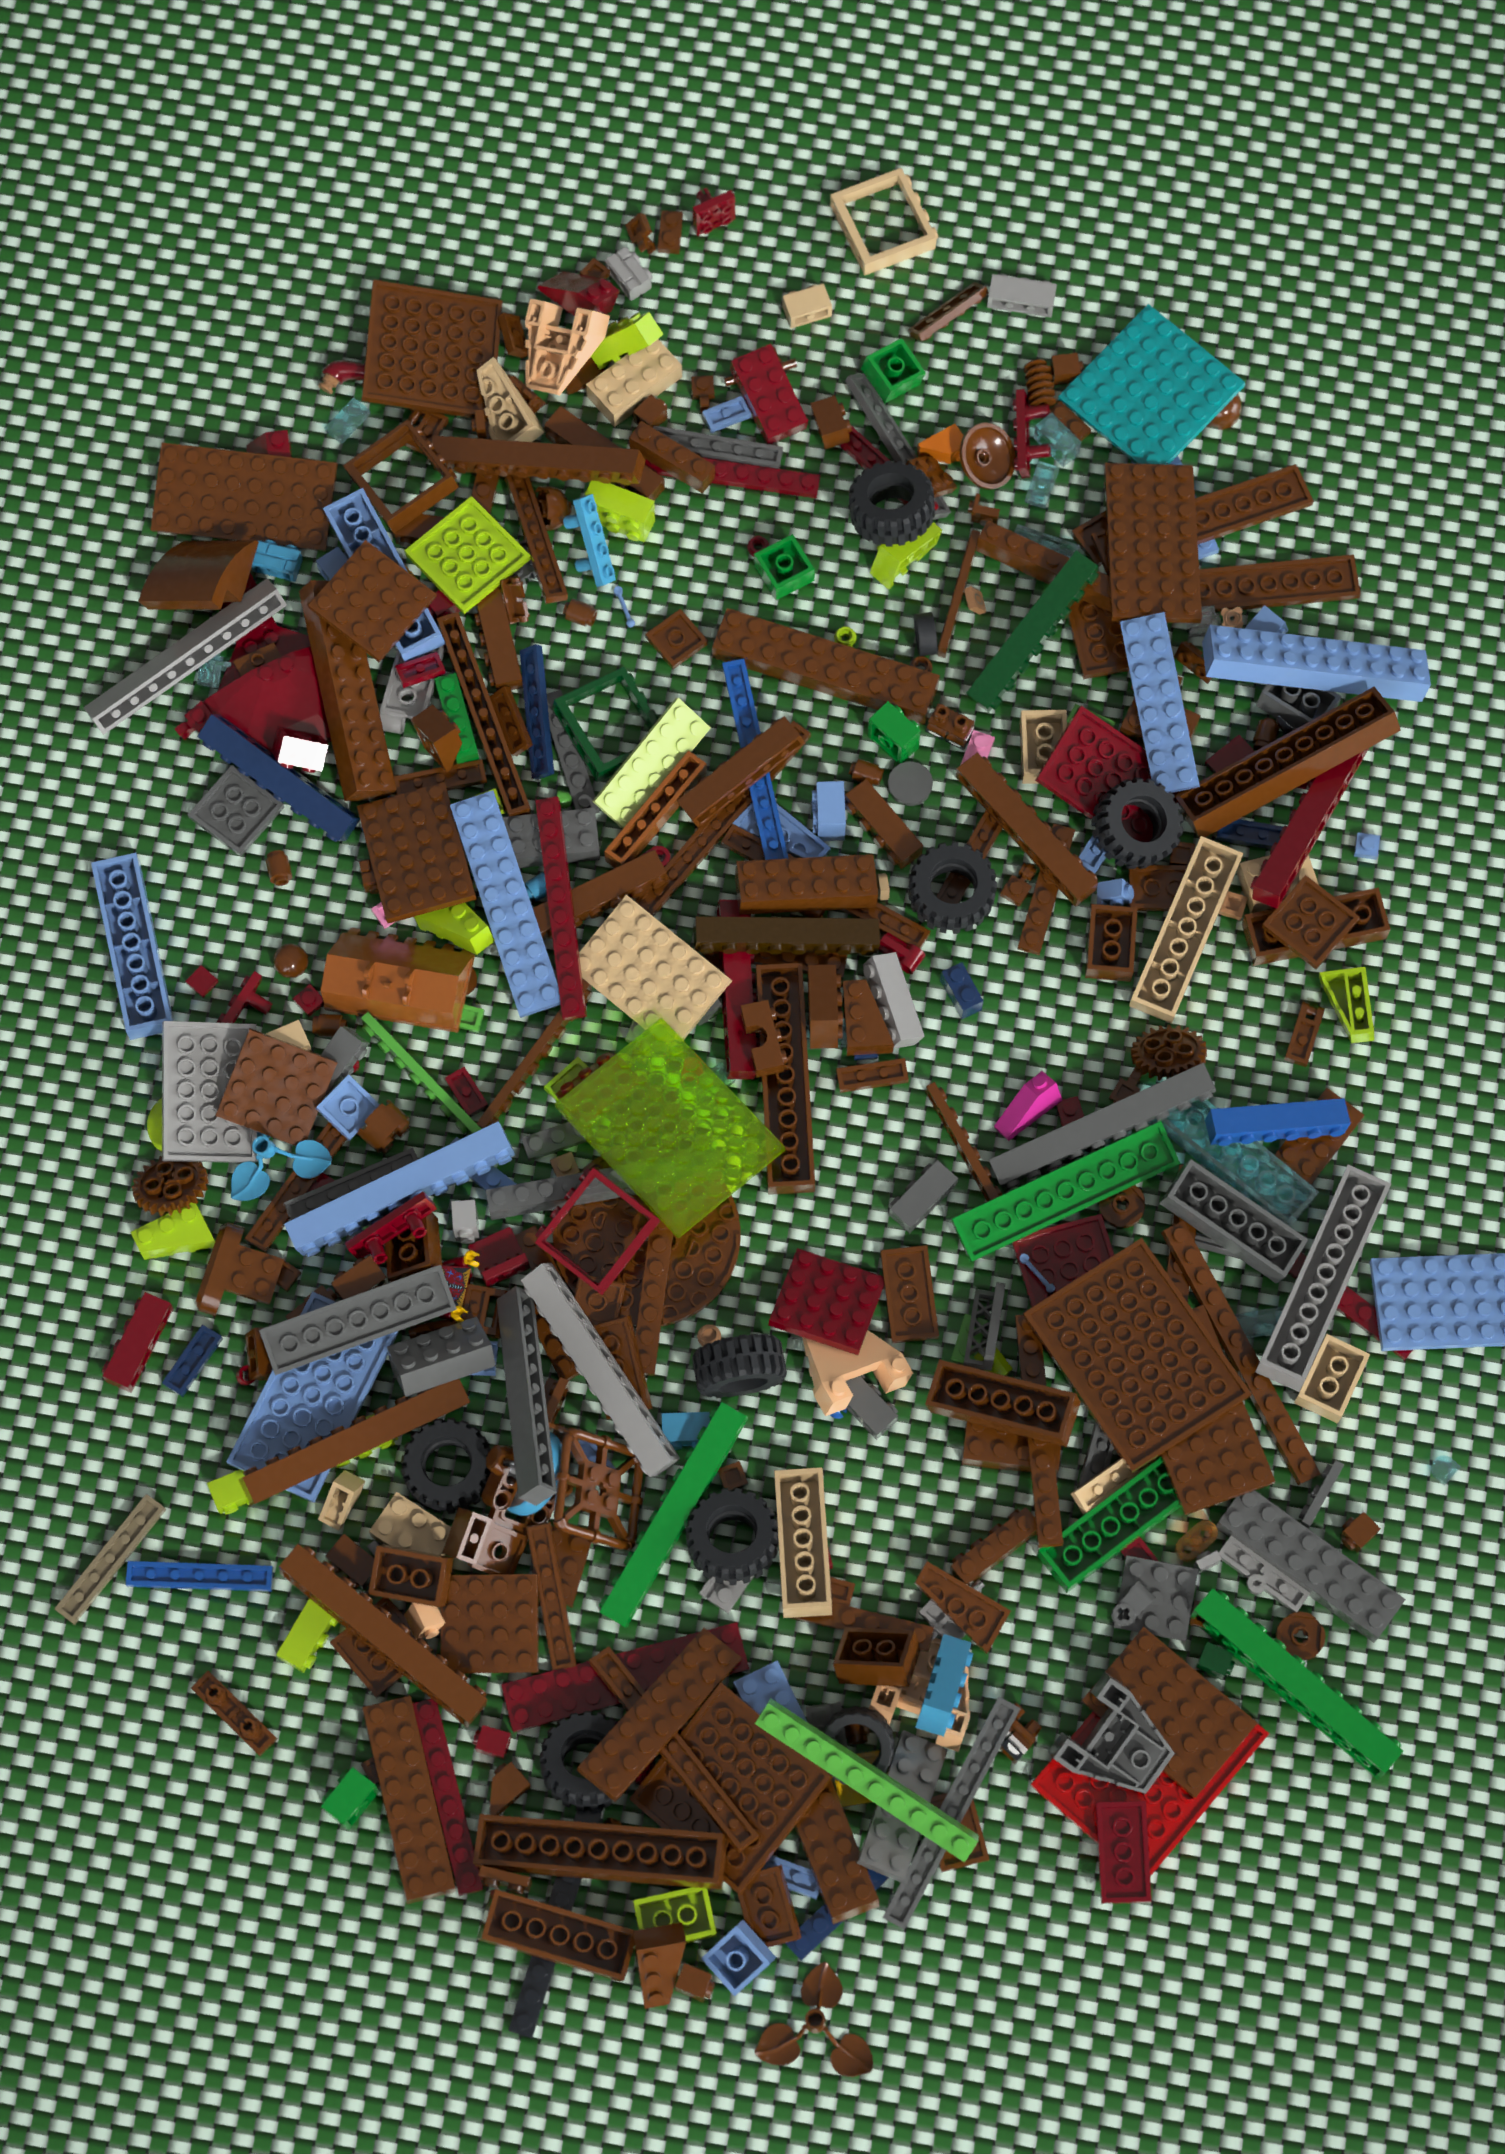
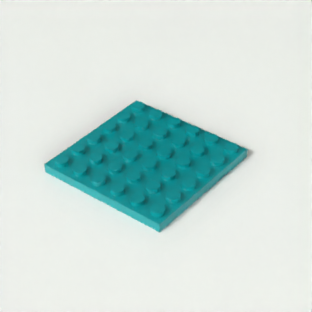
M1147 304L1072 381L1058 398L1135 464L1169 465L1245 387V382L1150 304Z

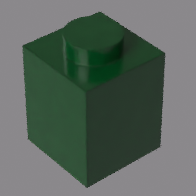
M1207 1642L1195 1668L1222 1680L1226 1674L1230 1675L1236 1663L1232 1661L1234 1653Z

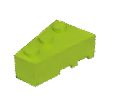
M933 522L927 529V532L921 537L918 535L917 540L911 543L908 541L902 546L893 544V547H886L885 544L878 545V553L870 574L889 590L894 585L893 582L896 576L899 574L904 576L908 572L906 567L914 560L918 562L937 544L942 529Z
M1366 967L1319 972L1320 983L1350 1042L1374 1041Z
M190 1203V1209L183 1207L181 1213L174 1210L172 1216L168 1213L130 1232L144 1260L171 1256L175 1253H190L207 1248L213 1249L215 1240L196 1204Z

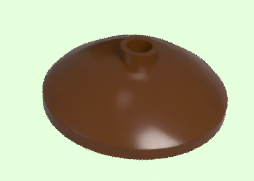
M980 423L972 426L964 434L960 444V461L966 476L976 486L983 489H996L1005 485L1010 480L1015 470L1014 458H1016V454L1008 434L1002 428L992 423Z

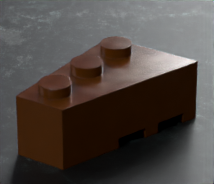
M682 1922L633 1931L640 1987L645 2009L670 2004L686 1944Z

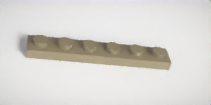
M146 1494L55 1607V1610L75 1625L163 1515L166 1508Z

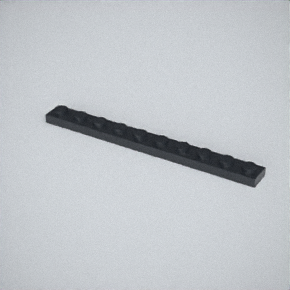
M598 1805V1810L591 1811L590 1807H584V1811L577 1810L574 1822L600 1823L604 1805ZM556 1876L548 1905L572 1912L582 1878ZM531 1956L508 2030L509 2032L533 2039L555 1969V1962Z

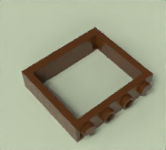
M408 419L343 465L357 487L364 489L372 506L393 533L399 531L459 488L454 480L457 476L452 468L449 466L446 469L444 466L446 462L441 454L433 452L435 448L429 439L424 440L422 438L424 434L418 426L413 427ZM413 439L443 478L391 514L362 475Z

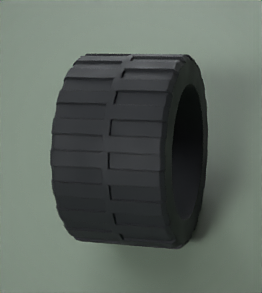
M851 1706L835 1713L827 1721L823 1733L835 1739L839 1730L846 1725L861 1724L869 1727L876 1733L880 1743L879 1755L872 1765L885 1773L891 1763L895 1743L892 1728L888 1725L887 1720L879 1712L864 1706ZM835 1776L833 1777V1779H836L837 1781H839V1783L845 1785L844 1782H842L841 1780H839V1779L836 1778Z

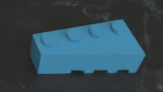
M943 1634L915 1728L943 1737L947 1728L952 1729L955 1714H952L953 1707L958 1708L962 1695L958 1693L959 1687H964L967 1673L963 1671L965 1666L970 1667L973 1653L969 1652L971 1642Z

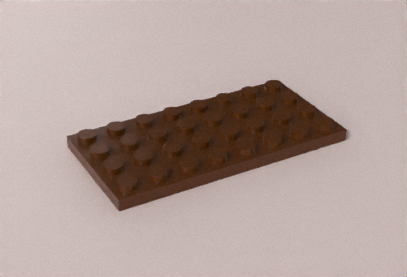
M161 443L151 531L229 541L257 540L265 542V540H272L283 547L293 545L299 549L327 552L330 522L323 508L333 503L338 464L327 461Z
M1105 463L1104 484L1111 621H1125L1165 612L1167 623H1201L1202 609L1193 465Z
M1204 1305L1193 1308L1192 1310L1222 1351ZM1243 1401L1161 1454L1184 1515L1275 1483L1274 1476Z

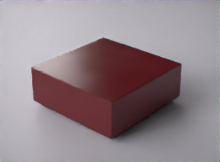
M201 965L185 982L204 998L219 981Z

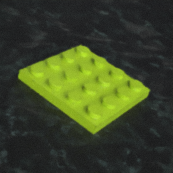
M472 496L404 550L405 555L463 614L501 584V580L509 578L531 560V555Z

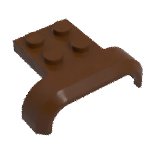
M230 1222L221 1225L195 1301L198 1311L216 1316L224 1291L270 1305L284 1259L239 1245L245 1227Z

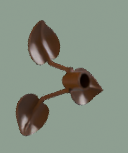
M823 1962L815 1967L802 1984L801 1998L803 2003L810 2007H817L806 2013V2024L802 2026L799 2033L794 2036L790 2026L775 2023L763 2032L754 2051L759 2059L768 2064L777 2066L788 2065L799 2057L801 2049L796 2041L802 2037L806 2030L815 2034L823 2031L834 2046L837 2047L832 2051L830 2060L833 2069L838 2074L845 2077H855L869 2074L873 2070L872 2053L867 2043L861 2037L855 2034H846L841 2042L838 2043L826 2027L825 2015L821 2011V2006L827 2009L833 2008L840 2002L843 1995L842 1984L827 1962Z

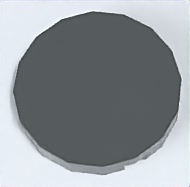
M910 761L901 763L893 768L889 775V793L898 803L901 802L906 804V806L919 805L926 801L932 792L933 779L931 773L920 763Z

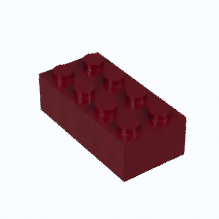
M771 344L731 361L730 370L765 444H774L807 429L808 420Z

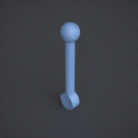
M616 586L614 594L619 598L627 618L626 624L628 627H633L635 621L631 619L623 599V590L620 586Z
M1022 1254L1019 1258L1020 1263L1026 1264L1046 1286L1047 1292H1054L1055 1286L1049 1284L1031 1264L1027 1254Z

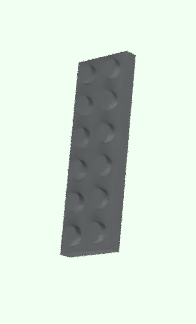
M903 1730L900 1733L887 1775L930 1803L948 1749ZM876 1804L857 1864L902 1883L906 1878L920 1833Z

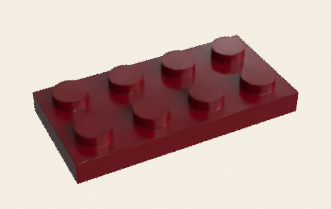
M1146 1801L1096 1802L1101 1904L1151 1903Z

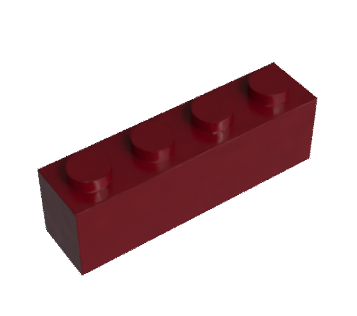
M147 1292L144 1293L142 1298L139 1297L134 1305L135 1312L132 1318L127 1319L123 1328L125 1332L121 1340L118 1339L114 1344V1354L111 1360H107L103 1366L102 1377L107 1383L132 1393L174 1309L170 1302Z

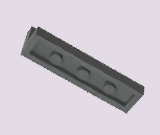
M996 1282L994 1292L975 1290L964 1366L992 1371L1006 1283ZM979 1298L993 1300V1303L984 1307L979 1302ZM984 1315L990 1322L981 1325L976 1319ZM981 1333L987 1340L979 1344L973 1337ZM978 1351L984 1357V1360L979 1361L969 1358L971 1354Z

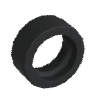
M933 613L914 614V630L918 655L937 654V636Z

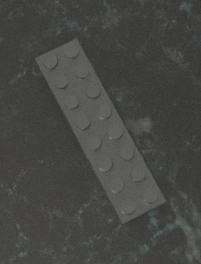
M438 1265L259 1330L273 1371L275 1375L457 1309L442 1267Z

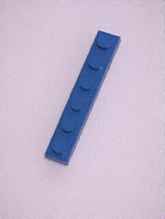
M127 1562V1587L272 1592L273 1566Z

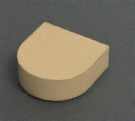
M877 874L880 901L888 900L890 889L887 874Z

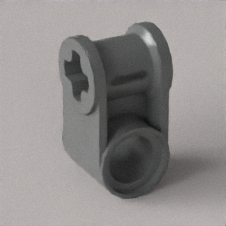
M1137 1581L1112 1610L1111 1617L1113 1622L1118 1626L1128 1625L1156 1597ZM1117 1610H1128L1127 1617L1129 1619L1119 1620L1117 1618L1119 1616Z

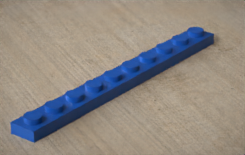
M739 659L724 662L722 667L740 748L751 743L753 738L761 732L745 660ZM767 773L749 787L765 860L788 859L770 773Z

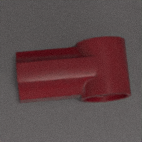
M889 932L880 940L878 951L883 954L896 952L901 969L912 975L926 956L919 947L913 944L908 945Z

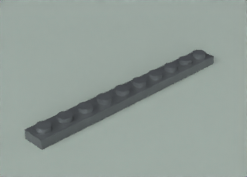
M998 1697L940 1807L941 1811L961 1823L1020 1710L1019 1707L1001 1697ZM927 1837L923 1839L909 1866L905 1880L900 1883L882 1918L905 1930L946 1851L944 1848Z

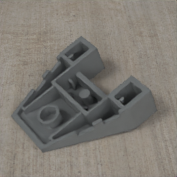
M1104 1672L1091 1690V1693L1109 1706V1708L1082 1746L1061 1732L1048 1753L1053 1759L1073 1773L1090 1776L1097 1780L1107 1781L1146 1794L1175 1753L1133 1694L1123 1684Z

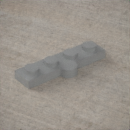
M1230 1536L1219 1551L1223 1562L1248 1579L1246 1587L1252 1594L1258 1595L1265 1591L1293 1613L1300 1609L1310 1595V1592L1233 1536Z

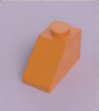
M953 424L918 443L917 455L919 457L930 455L938 462L951 464L954 461L958 462L960 461V444L964 435L957 425Z

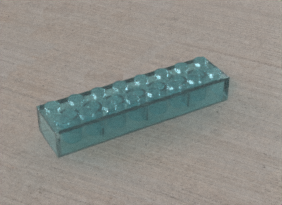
M1198 1099L1191 1103L1192 1106L1181 1112L1176 1109L1169 1113L1170 1116L1161 1120L1169 1138L1219 1179L1289 1227L1295 1224L1315 1201L1319 1193L1318 1190L1258 1141L1250 1144H1242L1241 1142L1231 1143L1227 1146H1219V1144L1210 1145L1205 1118L1210 1109L1218 1108L1208 1100L1200 1102ZM1154 1119V1120H1152V1121H1150V1122H1151L1152 1124H1154V1123H1156V1122H1158V1121H1157V1119Z

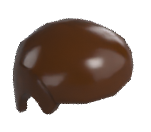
M284 944L277 949L273 956L274 970L285 978H296L307 969L308 955L302 947L296 944Z

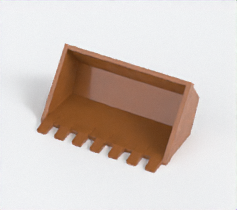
M350 928L347 933H341L326 957L321 986L325 1010L356 1016H364L369 1012L374 1019L458 1033L475 958L473 953L462 949L461 952L454 951L455 945L447 943L442 949L435 948L436 942L426 940L423 946L416 945L417 938L407 937L404 943L397 942L398 935L388 934L385 939H379L380 933L376 931H369L366 936L359 935L361 929Z

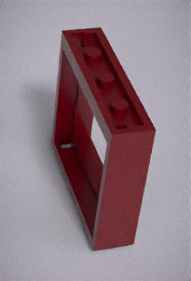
M593 1167L591 1171L587 1168L580 1176L579 1180L582 1183L577 1189L572 1187L566 1194L564 1199L567 1202L562 1208L557 1206L549 1217L553 1220L547 1227L544 1224L535 1234L538 1238L535 1243L603 1295L661 1219L597 1168ZM594 1178H597L649 1219L600 1283L589 1279L586 1276H591L588 1272L547 1241V1238Z

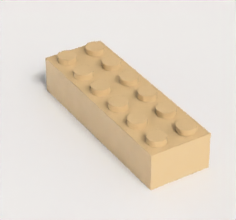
M823 1469L775 1470L783 1617L832 1615Z

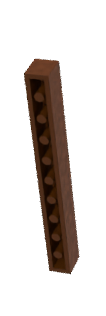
M434 435L431 442L435 448L433 452L435 454L439 452L445 460L446 464L444 466L446 469L450 466L453 471L462 474L475 472L480 475L489 473L499 476L517 475L521 478L531 476L540 479L558 478L563 481L574 479L582 482L599 481L604 484L616 482L623 485L640 484L645 459L639 449Z
M458 612L437 618L438 628L444 639L445 648L454 673L457 674L462 695L507 817L531 814L530 805Z
M460 1379L416 1393L417 1396L411 1399L408 1396H404L395 1400L396 1406L387 1409L385 1405L374 1410L375 1416L366 1419L365 1415L351 1421L353 1426L344 1429L342 1425L331 1430L332 1436L323 1439L322 1436H318L308 1441L310 1446L301 1449L299 1445L287 1451L288 1456L281 1460L276 1456L265 1461L266 1467L258 1470L254 1466L244 1471V1477L240 1478L239 1482L250 1506L470 1403Z

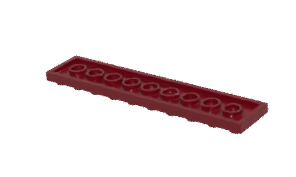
M737 1622L709 1629L710 1633L742 1657L740 1663L728 1676L749 1671ZM699 1632L618 1653L616 1656L646 1692ZM589 1661L576 1664V1667L561 1668L501 1684L513 1733L557 1722L561 1718L568 1719L570 1718L569 1714L575 1712L579 1716L583 1715L584 1711L595 1712L621 1705L591 1667Z

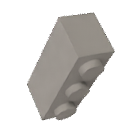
M992 274L987 308L1051 318L1057 284L1049 281H1034L1025 277L1015 278L1005 274Z

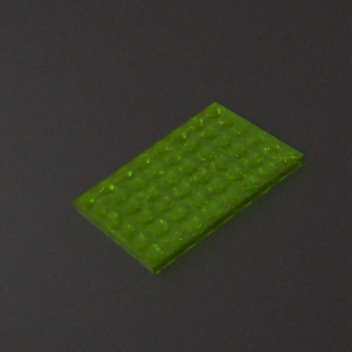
M662 1017L555 1103V1107L678 1239L785 1151V1146Z

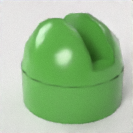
M558 790L557 796L560 799L561 809L568 808L572 803L571 795L566 791Z

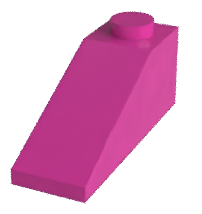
M1043 1071L1038 1073L1023 1085L996 1122L994 1128L1010 1141L1062 1101L1056 1082Z

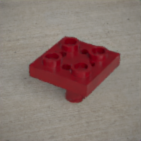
M707 188L703 189L705 194H703L702 190L696 194L700 201V204L693 207V230L696 236L708 234L714 228L728 225L735 219V195L732 190L712 198Z

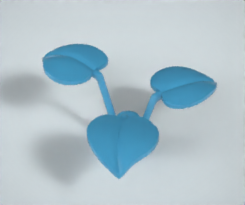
M257 1132V1138L253 1141L252 1148L258 1154L256 1159L258 1160L259 1167L255 1163L248 1161L239 1164L235 1168L231 1179V1198L238 1201H248L258 1198L265 1193L270 1183V1176L262 1171L264 1167L263 1158H271L275 1153L294 1158V1172L302 1178L311 1179L320 1175L330 1166L332 1162L331 1155L322 1144L314 1140L299 1142L296 1146V1154H292L276 1147L275 1143L269 1140L271 1136Z

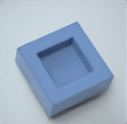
M1357 832L1354 857L1377 860L1380 836Z

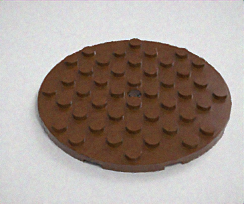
M647 1144V1146H640L638 1148L637 1146H626L596 1158L586 1165L580 1173H583L587 1168L590 1171L593 1167L600 1170L689 1153L677 1148L656 1144ZM722 1179L670 1188L672 1190H679L661 1326L678 1323L703 1310L721 1293L735 1269L741 1242L739 1214L733 1197ZM655 1191L631 1195L652 1211ZM621 1197L574 1205L554 1229L553 1246L591 1276L604 1278L649 1219ZM644 1241L614 1280L626 1284L619 1318L631 1315L633 1327H637L648 1241ZM556 1260L563 1280L575 1295L579 1277Z

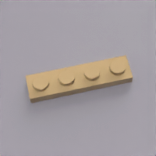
M1120 1458L1070 1494L1082 1514L1088 1513L1157 1460L1154 1458L1131 1473Z

